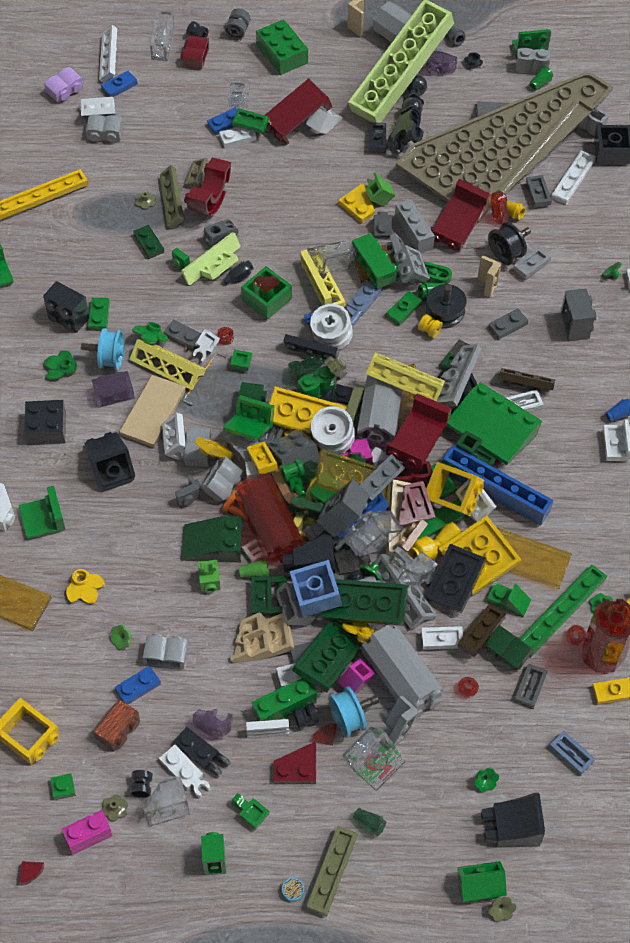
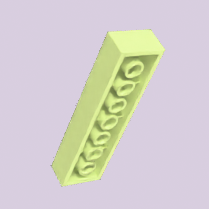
M428 0L422 1L348 101L353 113L371 123H381L453 26L454 20L450 11Z

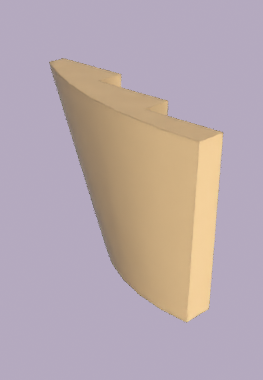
M259 612L243 619L239 628L240 632L235 641L237 644L235 653L231 655L230 659L233 663L248 662L294 650L291 627L286 623L283 613L266 619Z

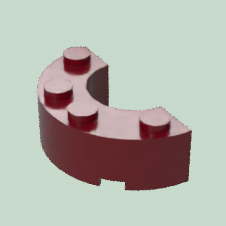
M212 157L209 163L205 164V177L200 188L192 187L184 198V203H187L190 211L213 216L219 210L226 191H223L225 182L229 183L231 162Z

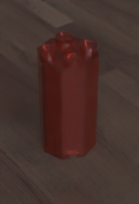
M261 473L257 475L258 479L253 480L250 477L235 488V497L265 560L283 563L282 554L293 553L294 547L303 545V539L272 476Z
M605 599L594 610L582 644V658L584 663L596 673L608 674L609 672H615L624 662L630 648V604L623 599H616V601Z

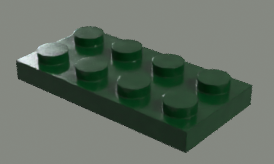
M335 579L342 606L323 611V619L403 626L408 593L407 584Z
M331 620L292 669L294 673L328 693L355 658L363 644L357 640L358 635L347 632L341 627L342 623L337 620Z

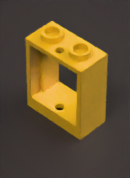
M437 462L426 491L430 502L471 516V513L476 508L478 495L483 491L484 479ZM449 472L471 480L461 507L439 499Z
M19 698L0 718V741L31 766L35 761H39L44 756L45 750L50 745H54L59 739L60 732L58 726L22 698ZM26 713L48 729L29 750L25 749L8 735Z

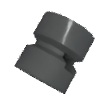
M239 8L232 10L225 26V33L228 37L235 40H240L244 37L251 20L247 11Z

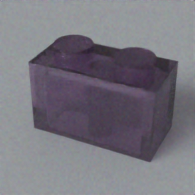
M128 371L92 379L98 408L135 399Z

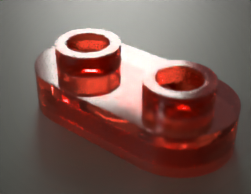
M498 190L490 195L491 210L494 220L498 224H503L509 219L507 196Z

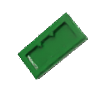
M238 108L232 124L233 126L264 134L269 117Z
M408 291L386 312V317L400 326L422 305V300Z

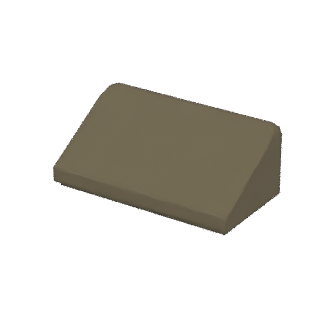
M207 158L193 161L184 183L185 188H200L205 177L204 167L206 163H209Z

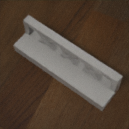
M381 554L374 561V563L379 565L376 572L381 577L380 582L408 585L404 620L409 628L416 629L424 620L435 619L437 614L399 557Z

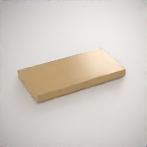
M152 375L119 432L120 436L154 448L163 433L162 423L173 415L186 391V386Z

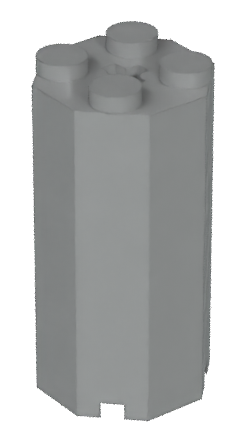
M388 1L378 10L379 16L374 17L373 30L390 42H393L412 15L397 4ZM442 41L439 43L437 48L434 50V52L431 54V56L428 58L424 65H427L433 58H435V56L437 57L440 55L442 51V48H440L442 46Z
M367 375L357 439H367L369 447H373L374 444L378 445L379 449L386 448L388 442L392 443L396 436L403 389Z
M390 625L381 628L369 637L371 639L369 644L366 641L362 644L361 652L396 701L400 696H404L420 711L417 718L424 713L423 711L428 708L433 709L441 703L439 698L442 696L443 688L397 625H393V628Z

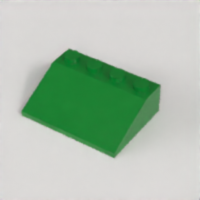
M480 382L468 393L453 412L446 426L461 436L465 431H468L481 438V449L508 465L536 438L542 420Z

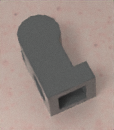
M227 219L204 227L203 240L209 248H212L232 232L237 236L239 231L232 221Z

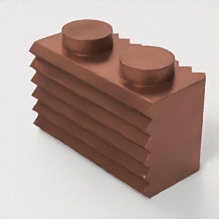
M118 699L93 730L94 738L116 751L118 747H122L125 744L131 730L134 731L140 723L139 712Z

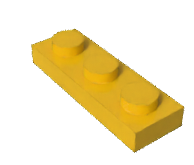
M198 437L194 442L199 446L198 450L206 456L210 455L214 458L226 456L231 460L235 455L223 444Z

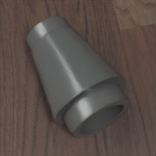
M454 25L447 33L454 45H461L466 39L464 31Z

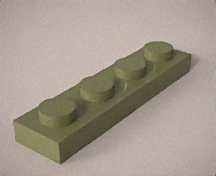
M170 165L160 174V182L167 226L174 229L184 221L176 168Z
M337 826L306 909L326 917L328 916L358 833Z

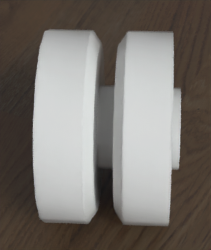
M326 304L320 306L311 316L310 325L315 342L338 348V350L349 344L353 336V328L348 311L344 307L337 304Z
M328 406L319 410L314 415L311 421V432L316 446L321 452L331 455V452L344 453L352 446L355 440V430L350 415L344 409L337 406Z

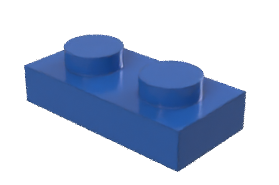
M235 107L207 120V125L215 135L235 127L232 121L237 108Z
M148 666L115 686V691L124 703L130 704L160 686L161 681L153 669Z

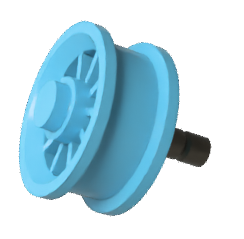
M103 328L98 344L82 343L81 350L97 352L99 369H103L106 366L119 370L125 351L123 331L109 332L106 328Z
M349 686L344 688V692L337 695L333 693L328 695L333 720L346 738L357 729L362 731L367 729L363 710L379 703L377 695L359 702Z

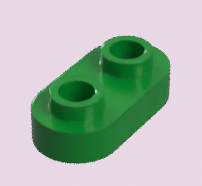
M424 262L430 278L427 281L444 284L450 283L452 271L448 267Z

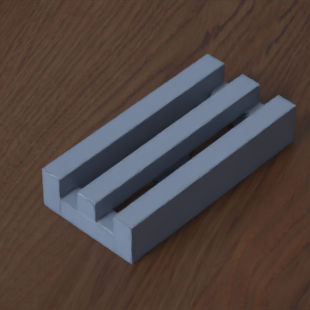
M565 731L549 746L555 754L580 776L596 760ZM563 739L565 742H567L574 750H576L583 758H585L587 762L585 763L572 749L566 746L561 740Z

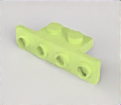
M230 233L181 271L188 285L193 284L202 276L212 280L216 279L238 261L237 255L233 253L240 248L236 234Z

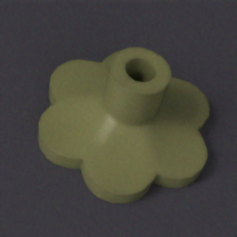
M143 192L136 196L135 204L137 207L147 210L149 207L155 206L156 196L149 192Z
M113 795L111 798L104 799L102 811L110 821H117L118 818L126 816L128 802L121 799L119 795Z
M509 897L496 898L492 901V906L489 907L488 912L496 922H500L503 919L509 920L513 916L512 913L516 910V905Z

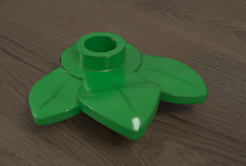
M148 322L145 326L137 325L132 329L134 333L140 334L141 340L147 344H155L157 341H168L167 335L162 333L161 326L158 323Z
M61 350L58 356H49L44 360L45 366L50 369L45 376L48 380L59 379L64 374L72 375L77 370V362L67 350Z

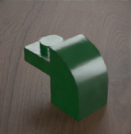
M465 431L456 443L457 448L490 466H493L497 458L481 449L482 439L468 431Z

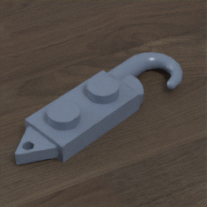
M366 281L347 304L346 310L352 316L350 318L352 326L365 314L382 292V288L377 289L372 281Z

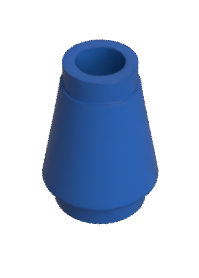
M628 398L625 400L621 399L605 412L609 422L630 416V400Z

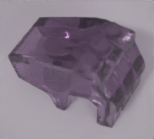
M434 51L426 63L427 76H431V71L433 70L438 71L439 76L454 73L457 66V57L442 51Z
M198 709L193 714V723L199 729L216 740H222L225 735L230 733L233 714L228 713L226 719L220 721L216 717L217 709L212 711Z

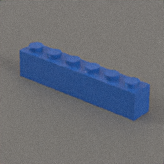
M452 445L444 456L442 464L484 479L483 489L491 499L541 526L551 512L554 500ZM449 472L450 476L454 477L455 479L463 483H465L468 480L467 478Z

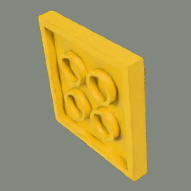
M487 515L438 548L443 557L449 544H453L487 559L471 593L473 596L522 562L521 558Z

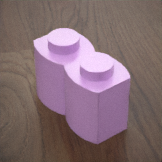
M67 67L57 75L46 80L44 87L45 91L59 103L66 100L70 94L79 92L83 87V80L71 67Z

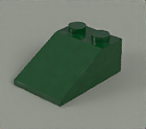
M220 516L185 524L182 561L217 560L218 562H241L242 517Z

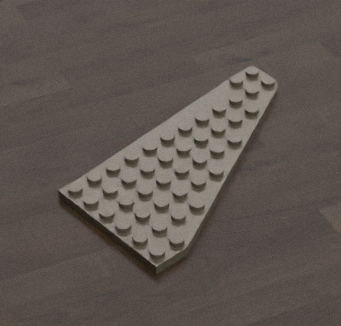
M581 73L412 144L396 162V167L447 202H449L455 192L456 183L459 179L490 193L489 202L477 221L478 223L503 196L605 100L613 90V86L595 74Z

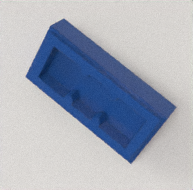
M126 71L101 84V89L109 97H114L137 85L138 82L129 71Z

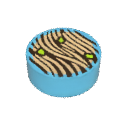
M296 878L286 880L282 886L283 897L289 902L299 901L304 895L303 883Z

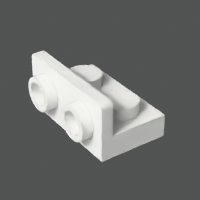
M114 97L81 99V116L115 114Z
M175 413L162 423L165 455L179 460L181 459V450L185 448L183 415Z
M470 479L456 492L461 503L470 484ZM484 489L478 495L476 508L470 517L477 522L486 515L488 516L496 508V505Z

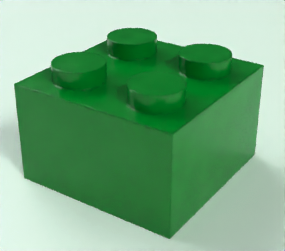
M265 266L241 286L242 301L268 320L292 299V285Z

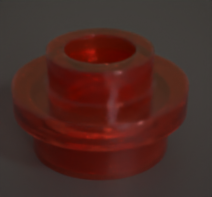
M464 677L459 681L458 691L462 696L473 697L477 694L479 685L474 678ZM470 684L472 688L468 689L465 685Z

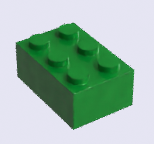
M284 19L256 30L257 47L280 75L308 64V48Z

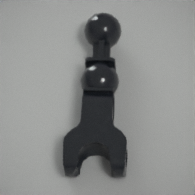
M416 75L408 85L407 90L410 95L403 99L402 111L398 118L397 126L388 138V149L394 155L401 153L408 142L416 143L422 140L424 131L420 128L424 100L420 96L427 90V81L422 76Z

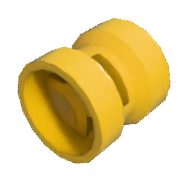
M425 314L418 324V330L428 333V336L431 338H435L439 334L443 323L433 320L430 315Z

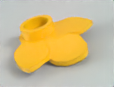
M78 569L71 576V584L66 590L67 598L71 603L81 598L85 603L94 604L98 598L97 589L104 587L105 582L98 574H89L84 569Z
M353 622V625L342 624L341 626L347 632L358 635V641L362 643L366 641L367 644L371 642L369 637L378 631L377 629L370 628L367 623Z

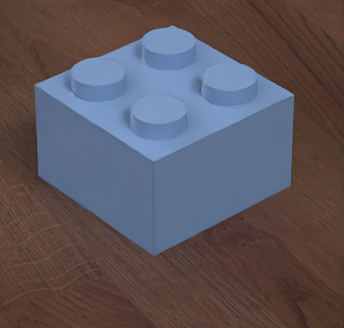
M329 560L290 571L303 617L342 606Z

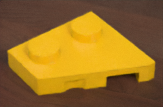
M363 183L338 201V204L361 224L375 214L374 207Z

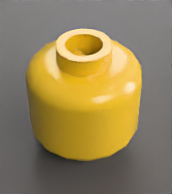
M424 536L415 541L408 551V555L413 562L423 565L437 557L438 545L430 537Z

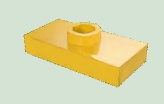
M630 677L597 682L592 685L597 705L630 700Z

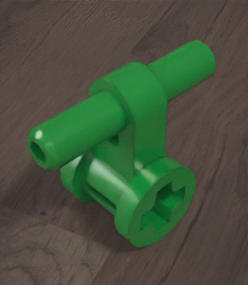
M296 459L294 463L286 466L284 464L279 467L284 481L288 482L289 488L299 497L305 498L306 492L302 489L301 476L305 475L300 460Z

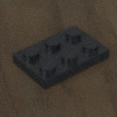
M449 544L425 598L462 614L487 559Z

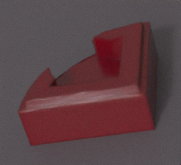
M22 861L19 885L29 884L43 872L44 862Z

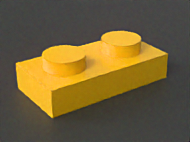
M265 441L247 447L248 455L259 475L278 469L277 462Z

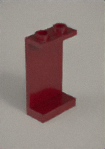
M308 78L265 114V116L269 117L266 128L270 132L273 131L275 137L280 142L283 141L288 145L289 141L286 136L321 106L327 111L332 108L331 101Z
M459 179L456 183L455 192L435 226L430 228L435 235L434 241L446 244L452 250L461 251L488 204L490 193Z
M417 393L413 400V408L392 443L388 442L386 444V455L390 456L392 454L397 460L405 463L407 466L421 470L450 420L451 408Z

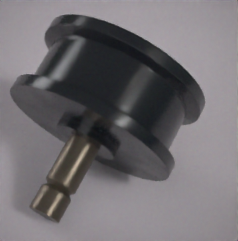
M509 222L501 224L499 229L491 230L488 234V242L495 257L503 264L511 265L514 263L515 258L525 256L527 245L524 237L529 235L531 230L527 227L520 231Z
M451 284L435 286L427 295L426 314L430 315L433 320L442 322L444 327L458 324L465 315L467 303L465 293L457 286Z

